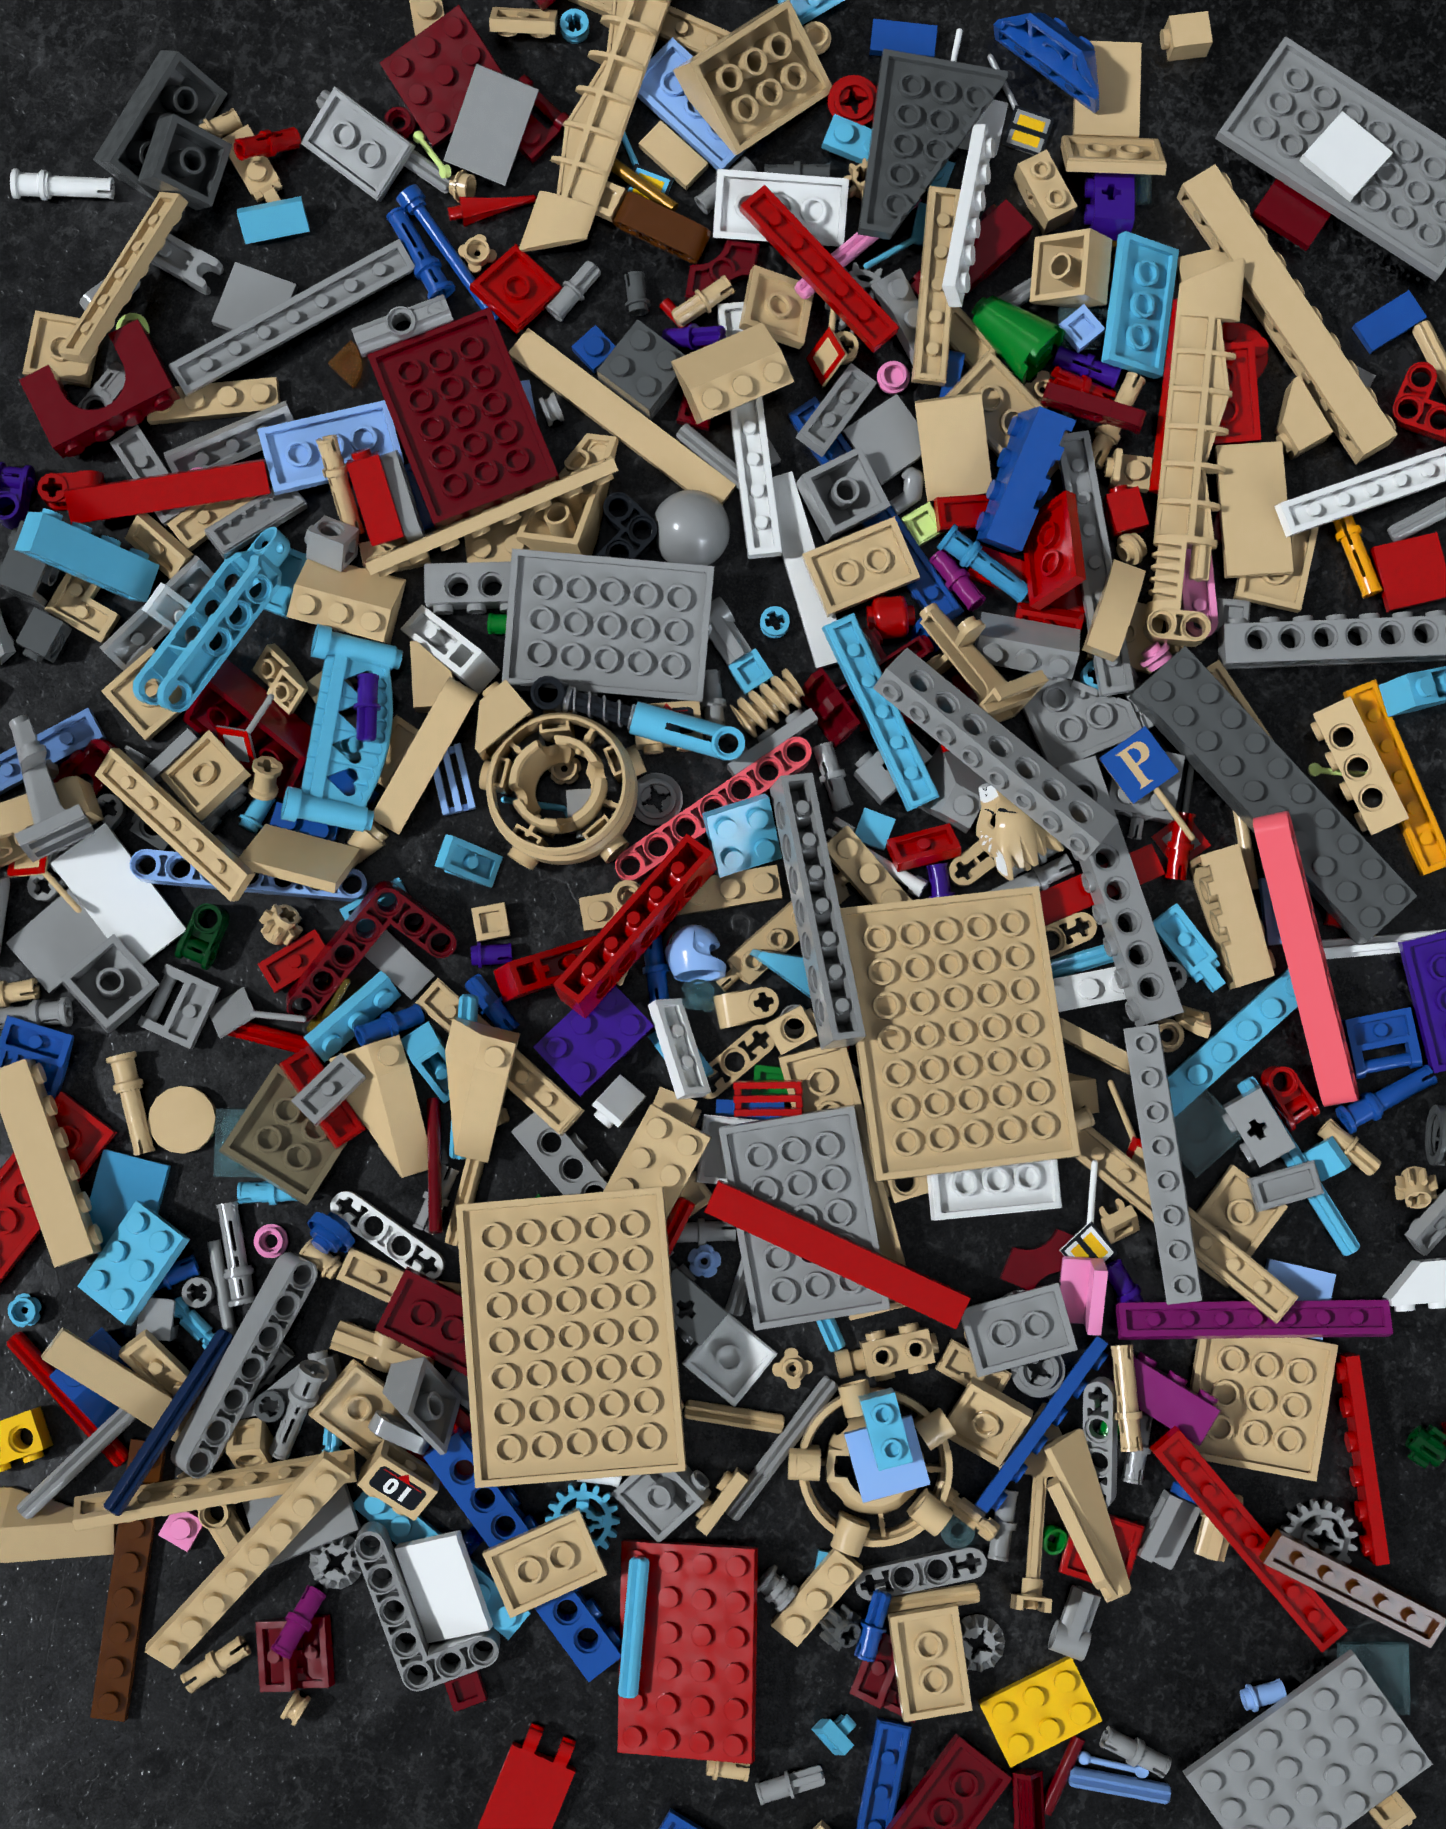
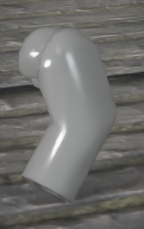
M908 467L902 472L903 492L889 501L897 515L919 502L922 497L924 476L920 470L914 467Z

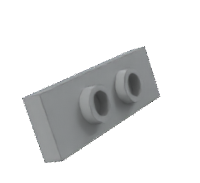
M271 488V494L258 496L206 528L205 535L225 560L254 542L265 529L278 527L307 509V502L298 491L275 496L273 488Z

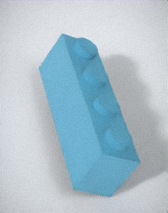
M43 508L42 512L27 513L14 550L130 601H148L160 566L148 560L149 554L134 548H130L129 551L120 547L121 542L115 538L102 535L99 538L92 535V528L81 523L72 522V525L62 521L63 515L55 511Z

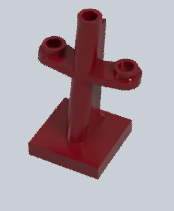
M874 627L862 629L882 674L906 648H909L921 659L934 651L931 640L926 635H919L886 657L881 647L883 638L880 632ZM822 667L812 673L801 689L805 697H800V700L807 710L809 708L813 710L818 717L817 725L828 741H832L833 747L836 748L848 739L859 726L860 721L850 708L856 701L848 684L845 683L836 688Z

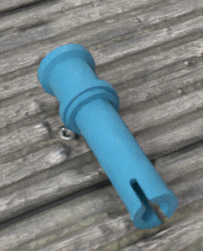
M953 524L937 546V549L940 551L946 550L960 561L959 565L961 567L967 568L970 566L1016 600L1017 603H1020L1028 593L1027 583L981 550L983 546L980 545L979 541L973 542L958 531L956 524Z

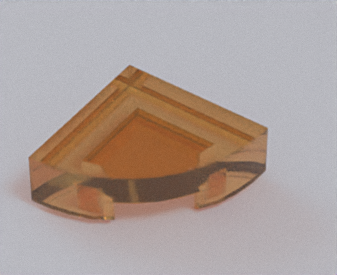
M350 340L328 364L348 385L354 388L362 374V359L356 345Z

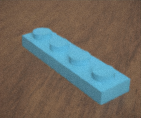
M834 114L821 148L860 164L863 158L868 159L871 129ZM948 161L930 186L946 188L955 163Z

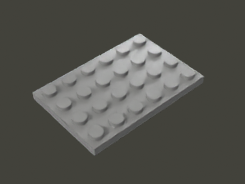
M512 548L502 682L506 679L510 685L532 686L540 677L553 676L559 681L569 683V686L575 687L576 691L703 702L715 567ZM546 685L543 687L557 689L554 685Z
M855 1104L805 1112L799 1115L782 1116L719 1127L729 1184L881 1254ZM736 1227L754 1331L890 1309L889 1298Z
M1350 1649L1183 1770V1773L1223 1829H1345L1433 1764L1355 1653Z

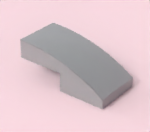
M387 930L382 933L365 954V957L380 971L385 973L411 1000L435 976L433 972Z

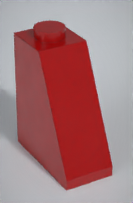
M365 448L351 453L352 459L347 460L346 466L371 545L376 546L404 537V531L379 451L372 453L370 448Z

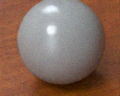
M699 490L676 492L667 497L658 506L653 516V520L657 525V536L654 546L667 562L708 566L723 554L729 542L730 522L722 504L708 493Z

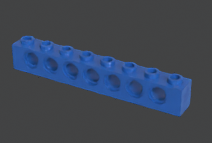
M460 1427L453 1431L446 1454L440 1455L432 1447L424 1455L423 1458L489 1547H493L539 1526L531 1514L525 1516L518 1505L521 1504V1500L510 1486L506 1489L504 1486L484 1487L493 1491L495 1499L490 1503H483L478 1500L476 1492L481 1488H475L474 1472L465 1476L461 1475L456 1469V1463L460 1460H468L473 1464L472 1436L470 1431L464 1433ZM501 1516H509L515 1521L516 1526L510 1531H504L498 1527L496 1520ZM581 1586L534 1609L587 1681L590 1682L621 1658L622 1650L619 1646L622 1645V1638H620V1634L614 1626L609 1628L600 1618L603 1616L601 1608L593 1598L586 1599L580 1590L583 1587ZM564 1600H571L576 1604L577 1610L571 1614H564L559 1610L558 1605ZM584 1628H591L596 1631L598 1636L594 1641L585 1642L579 1637V1632Z

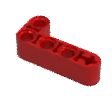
M1417 362L1408 369L1395 399L1392 411L1393 421L1403 429L1446 443V428L1437 430L1430 424L1431 418L1435 415L1446 416V405L1430 400L1437 379L1436 369L1428 362ZM1424 372L1429 375L1431 381L1424 387H1417L1412 383L1411 378L1416 373ZM1409 403L1414 405L1418 412L1413 418L1406 419L1398 413L1400 406Z

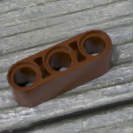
M633 192L626 193L612 222L622 231L692 264L699 262L712 235L711 231L705 226Z

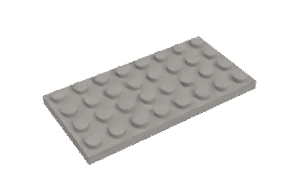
M1285 36L1224 123L1215 139L1436 282L1446 268V139ZM1342 111L1393 152L1386 163L1351 202L1346 200L1299 161L1308 148Z

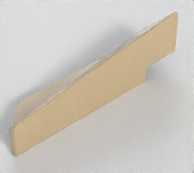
M1078 1428L1046 1442L1044 1451L1057 1475L1048 1480L1047 1489L1093 1585L1097 1590L1100 1589L1106 1603L1129 1594L1131 1585L1084 1431Z

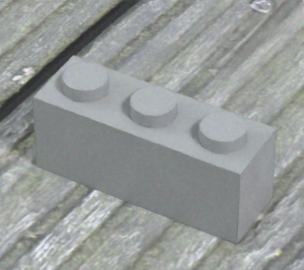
M987 612L981 613L980 620L986 627L976 639L975 647L992 665L1028 672L1042 670L1045 675L1066 679L1073 678L1080 653V629Z

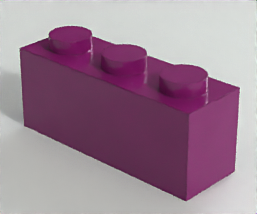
M1141 1351L1138 1356L1134 1354L1139 1409L1170 1429L1177 1426L1188 1440L1200 1446L1222 1410L1221 1407L1216 1405L1219 1399L1201 1388L1198 1393L1186 1386L1188 1380L1172 1370L1168 1374L1156 1368L1158 1362Z

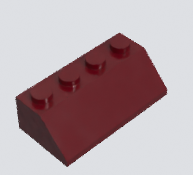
M226 659L193 704L186 710L182 720L201 736L210 730L218 738L217 725L246 729L268 694H266L267 691ZM273 700L251 733V738L257 758L260 756H270L282 763L283 770L281 775L277 777L276 784L279 789L277 797L283 801L288 786L298 788L302 784L312 727L295 713L288 715ZM245 768L254 777L252 769Z

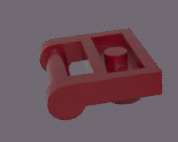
M523 75L518 79V81L530 86L534 84L527 75ZM538 92L534 105L553 122V125L547 130L532 114L530 115L518 151L532 164L564 134L565 127H563V123L569 118L566 112L561 113L540 92Z

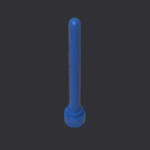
M413 184L405 188L396 198L398 204L406 212H409L410 215L416 216L480 309L488 308L470 290V284L475 280V277L425 208V195L419 186ZM492 311L495 321L498 320L499 317Z

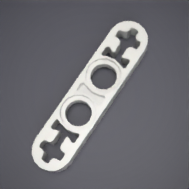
M343 1191L333 1197L330 1203L331 1212L344 1219L350 1225L353 1232L406 1269L408 1266L432 1279H437L443 1274L445 1260L437 1250L360 1195L352 1191ZM352 1198L351 1206L358 1212H362L363 1206L368 1209V1212L360 1217L357 1226L353 1223L357 1216L351 1212H347L344 1215L340 1213L342 1206L338 1204L340 1199L345 1201ZM371 1216L379 1217L383 1222V1230L377 1236L368 1234L365 1229V1222ZM397 1236H405L410 1240L411 1249L406 1255H398L393 1251L392 1243ZM418 1245L423 1248V1251L418 1255L426 1260L431 1257L436 1259L434 1263L435 1267L438 1268L436 1273L430 1271L425 1274L422 1271L424 1265L417 1259L414 1260L413 1265L407 1262L416 1253Z

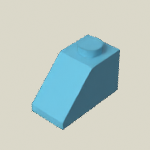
M428 1021L403 1037L401 1042L412 1064L444 1104L450 1100L445 1057L446 1044Z

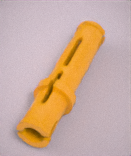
M1352 515L1333 521L1337 531L1335 538L1343 546L1362 593V598H1368L1382 592L1383 589L1380 586L1371 559L1360 536L1362 533L1361 526L1356 525Z

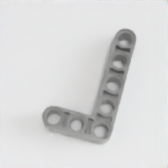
M376 1521L367 1522L362 1525L354 1544L355 1554L404 1685L412 1691H423L492 1665L498 1658L500 1648V1635L493 1627L485 1632L446 1639L431 1644L427 1643L386 1527ZM370 1535L375 1536L380 1541V1545L374 1548L368 1547L363 1542V1538ZM386 1568L391 1572L392 1577L385 1580L380 1579L376 1576L375 1570ZM396 1600L402 1603L404 1609L392 1611L386 1603ZM405 1632L411 1633L416 1640L412 1643H404L399 1639L398 1635ZM479 1641H488L492 1644L493 1648L489 1651H480L475 1644ZM455 1653L459 1656L460 1660L456 1663H448L444 1660L443 1655ZM422 1665L428 1672L424 1675H416L411 1671L410 1667Z

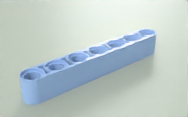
M141 849L131 857L130 869L142 882L218 890L191 864L190 872L187 876L183 878L175 877L173 875V868L176 863L186 861L178 852ZM145 858H152L156 861L155 870L150 874H141L139 872L140 862ZM352 869L345 880L349 877H355L362 883L361 889L354 894L345 892L342 887L343 883L335 893L323 890L316 891L308 886L293 882L287 887H279L275 884L274 877L259 874L258 880L253 884H249L244 892L353 902L366 895L368 886L364 874L357 869Z

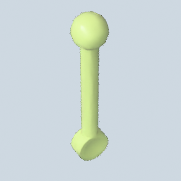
M419 130L415 131L413 134L414 142L424 148L439 168L440 177L450 178V166L442 163L426 142L425 134Z
M1318 763L1310 764L1307 769L1308 774L1313 777L1319 774L1342 776L1339 769L1333 772L1331 768L1321 767ZM1348 770L1349 774L1353 777H1362L1367 773V771Z

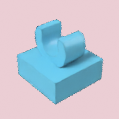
M841 1714L834 1722L831 1719H820L812 1727V1731L834 1755H846L854 1746L846 1736L857 1724L848 1714L845 1716Z

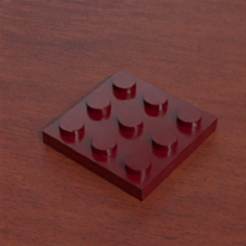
M457 5L380 62L385 73L434 148L439 147L451 138L476 64L504 74L460 5Z

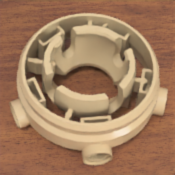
M543 710V715L523 722L501 741L491 761L486 760L482 766L479 787L486 790L489 811L496 827L512 845L507 856L533 871L539 861L554 865H570L590 860L598 855L606 863L617 859L629 846V842L623 837V833L632 820L637 804V776L647 772L636 745L624 748L619 739L600 723L573 714V711L567 713L562 711L559 713ZM574 725L589 729L583 741L575 738ZM539 731L546 742L556 743L551 746H543L539 740H535L523 750L517 746L526 737ZM597 735L603 737L610 744V746L603 749V752L615 779L619 784L622 783V791L618 803L606 799L608 781L604 773V764L594 750L590 748ZM512 750L518 755L514 763L511 759L507 758ZM575 754L586 758L588 761L586 774L591 783V794L587 802L570 818L554 819L545 817L541 819L539 814L541 807L536 799V787L539 778L545 771L555 765L570 764ZM513 791L515 792L517 800H513V806L530 825L528 829L517 823L511 831L500 813L497 793L511 795ZM603 806L614 811L610 819L604 814L582 833L586 840L571 846L548 847L547 842L542 837L536 835L537 832L553 838L555 834L573 832L590 823Z
M868 1379L856 1380L838 1386L840 1396L826 1404L814 1416L803 1435L800 1448H789L788 1480H799L803 1497L810 1511L828 1531L834 1534L830 1546L844 1554L858 1558L863 1546L886 1547L896 1545L915 1537L923 1530L928 1531L935 1537L944 1529L953 1515V1511L944 1504L950 1492L953 1476V1461L948 1439L957 1433L940 1407L930 1413L919 1402L898 1391H894L897 1402L918 1414L913 1418L914 1426L930 1451L936 1447L938 1449L939 1465L925 1464L927 1472H938L933 1492L925 1487L907 1510L911 1518L896 1526L885 1528L883 1514L900 1508L916 1493L917 1488L863 1503L860 1493L853 1488L848 1477L838 1475L836 1470H834V1465L837 1464L836 1456H849L844 1432L866 1427L858 1396L884 1389L870 1388ZM842 1407L845 1417L849 1418L847 1420L848 1426L839 1435L835 1432L832 1433L826 1446L825 1457L821 1458L820 1446L811 1444L813 1437L823 1421L835 1410ZM821 1466H825V1475L829 1488L839 1496L846 1507L858 1513L877 1515L878 1530H870L868 1521L839 1510L837 1518H835L821 1505L809 1482L820 1481Z

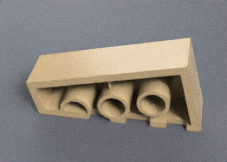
M68 776L54 783L64 809L79 804L91 825L104 820L93 787L89 782L78 776ZM27 793L0 803V868L26 856L14 834L34 825Z
M1239 843L1200 855L1189 861L1188 868L1229 990L1275 976L1273 970L1276 968L1275 958L1266 945L1265 929L1258 915Z

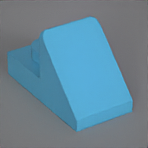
M445 834L435 866L443 869L448 874L492 888L503 856L455 836Z

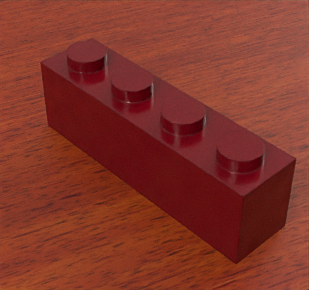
M1007 199L999 206L996 204L991 205L981 216L980 237L975 238L974 241L975 263L969 268L970 290L964 294V298L1030 238L1033 226ZM921 270L909 281L917 299L919 298Z

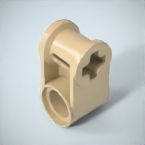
M767 987L746 991L739 990L713 996L720 1029L750 1023L749 1021L769 1017L779 1007L777 994ZM760 993H765L768 998L773 997L774 1003L769 1005V1011L763 1012L761 1007H755L754 1001L759 1000Z

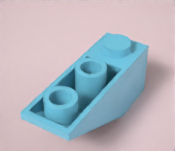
M1446 666L1408 673L1378 685L1387 716L1401 715L1446 703Z

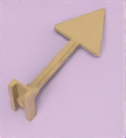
M1047 1403L1041 1404V1406L1039 1407V1409L1037 1410L1029 1424L1026 1426V1428L1024 1429V1431L1022 1432V1434L1020 1435V1437L1018 1438V1440L1016 1441V1443L1014 1444V1446L1012 1447V1449L1000 1465L999 1470L1003 1466L1005 1461L1008 1459V1457L1011 1455L1013 1450L1016 1448L1018 1443L1021 1441L1023 1436L1026 1434L1028 1429L1034 1423V1421L1039 1416V1414L1044 1409ZM1051 1423L1044 1435L1049 1438L1047 1441L1049 1442L1062 1436V1433L1058 1426L1056 1427ZM1044 1445L1037 1455L1031 1451L1024 1461V1464L1028 1466L1024 1474L1032 1476L1026 1577H1022L1021 1593L1011 1594L1010 1608L1023 1610L1024 1604L1026 1609L1051 1613L1052 1599L1042 1596L1043 1580L1040 1579L1047 1478L1056 1477L1057 1475L1044 1451Z

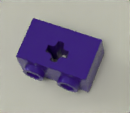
M1093 173L1092 178H1086L1084 198H1089L1090 204H1086L1084 225H1090V228L1115 241H1117L1118 234L1124 231L1131 233L1135 221V174Z

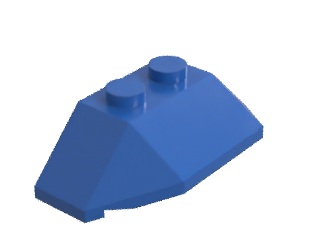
M1027 13L998 19L993 24L996 41L1096 114L1099 110L1096 54L1094 46L1088 39L1083 36L1076 37L1069 31V28L1062 20L1056 17L1052 19L1045 13Z

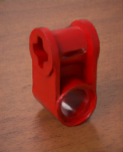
M93 470L45 474L38 482V494L52 510L68 511L63 491L65 489L104 484V474ZM56 492V496H55V497H52V496L50 495V494H54V493Z
M1271 1066L1262 1072L1260 1077L1261 1087L1290 1132L1294 1131L1296 1125L1309 1116L1313 1115L1316 1117L1320 1114L1317 1103L1305 1089L1293 1069L1283 1066ZM1281 1072L1285 1076L1286 1083L1278 1091L1273 1085V1078L1277 1073Z

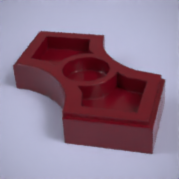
M727 239L723 251L714 260L705 264L690 265L685 301L695 295V290L702 291L723 275L726 276L731 284L739 280L749 279L750 270L754 265H757L760 244Z
M1056 1229L1050 1239L1039 1247L1032 1249L1012 1247L1000 1279L1026 1290L1034 1289L1038 1282L1047 1275L1061 1272L1064 1255L1059 1250L1074 1236Z

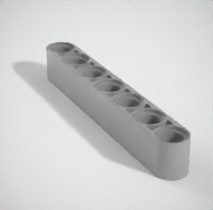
M286 1252L276 1260L172 1448L171 1460L173 1464L192 1478H203L213 1469L317 1279L316 1265L296 1253Z

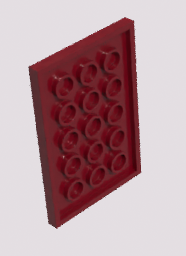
M490 307L367 355L435 529L510 501L524 493L528 494L555 480H560Z

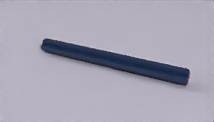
M224 1329L217 1330L104 1503V1508L115 1516L122 1515L219 1365L234 1337L230 1332Z

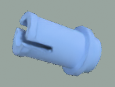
M1280 1678L1256 1686L1246 1684L1245 1688L1240 1690L1243 1707L1246 1711L1252 1710L1254 1713L1259 1711V1707L1277 1703L1287 1696L1285 1686Z

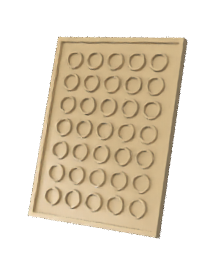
M1039 886L840 908L866 1037L856 1043V1051L875 1182L1081 1156Z
M664 1187L455 1205L475 1488L686 1471Z

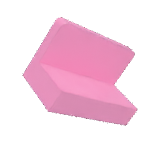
M1064 1256L1062 1258L1059 1285L1070 1323L1084 1324L1087 1335L1101 1336L1108 1270L1104 1259Z

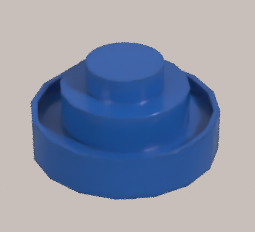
M315 1212L307 1222L311 1229L310 1235L313 1238L311 1244L324 1254H328L329 1251L333 1253L338 1251L346 1253L355 1243L354 1237L349 1232L351 1229L350 1225L335 1213L329 1212L326 1215L321 1212Z

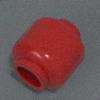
M902 595L875 597L871 606H866L868 628H876L883 640L904 638L908 635L909 626L915 625L914 605L907 606L906 599Z

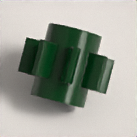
M1431 1424L1426 1429L1421 1425L1417 1426L1409 1434L1405 1442V1446L1411 1450L1407 1457L1423 1468H1426L1429 1463L1434 1467L1439 1466L1446 1458V1443H1444L1446 1434Z

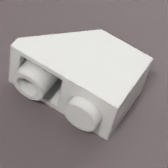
M620 1074L592 1104L597 1109L594 1116L608 1128H611L613 1125L621 1128L647 1096Z
M1446 1257L1411 1260L1382 1296V1300H1389V1305L1394 1306L1395 1312L1416 1310L1415 1304L1428 1303L1429 1309L1446 1308Z

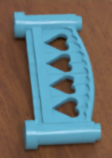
M317 624L311 646V657L323 659L324 665L301 789L291 786L287 787L281 809L282 820L295 822L298 818L360 832L371 830L374 811L368 810L367 802L382 773L391 739L393 691L390 673L392 669H399L403 651L397 649V646L333 632L332 627ZM369 672L379 675L378 704L381 705V710L377 711L376 740L363 742V748L358 751L361 755L360 762L351 763L333 746L335 743L356 737V729L338 712L349 709L357 703V692L345 680L360 673ZM347 769L355 770L358 778L353 783L355 787L354 795H344L327 777Z

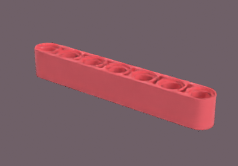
M802 737L787 739L623 851L615 861L618 877L622 881L632 880L639 882L651 874L682 840L683 837L677 833L676 828L683 821H689L694 824L696 830L691 836L692 838L699 841L705 837L707 833L702 813L707 804L716 802L721 806H726L745 800H739L733 796L731 791L735 785L745 784L749 787L751 793L746 798L748 799L764 793L768 794L770 788L780 776L794 775L803 770L808 765L812 754L809 742ZM793 746H798L804 750L805 758L799 762H794L788 758L787 750ZM765 765H772L777 769L778 776L771 781H767L760 776L759 770ZM655 840H662L668 846L667 852L662 856H654L649 852L650 844ZM627 859H635L640 863V869L634 875H626L621 871L622 863Z

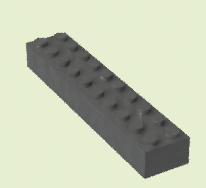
M1186 646L1129 696L1130 700L1179 753L1185 755V759L1253 833V818L1289 811L1310 894L1337 921L1356 944L1368 942L1417 897L1415 892Z

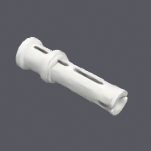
M13 168L10 173V190L13 199H20L21 196L40 197L41 200L47 201L52 196L114 199L115 186H111V184H114L113 177L51 175L47 170H40L39 173L20 172L17 168Z

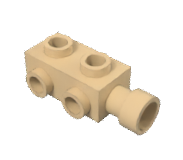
M918 1322L898 1326L899 1333L886 1335L885 1329L866 1333V1340L859 1341V1350L849 1352L848 1349L834 1352L839 1378L854 1376L853 1372L865 1370L868 1377L874 1376L875 1381H884L895 1378V1371L908 1369L909 1374L929 1370L927 1364L935 1363L934 1354L939 1353L935 1333L929 1334V1330L926 1327L919 1328ZM913 1343L921 1345V1352L916 1356L911 1355L909 1351ZM881 1350H885L888 1353V1359L884 1363H879L876 1360V1354Z

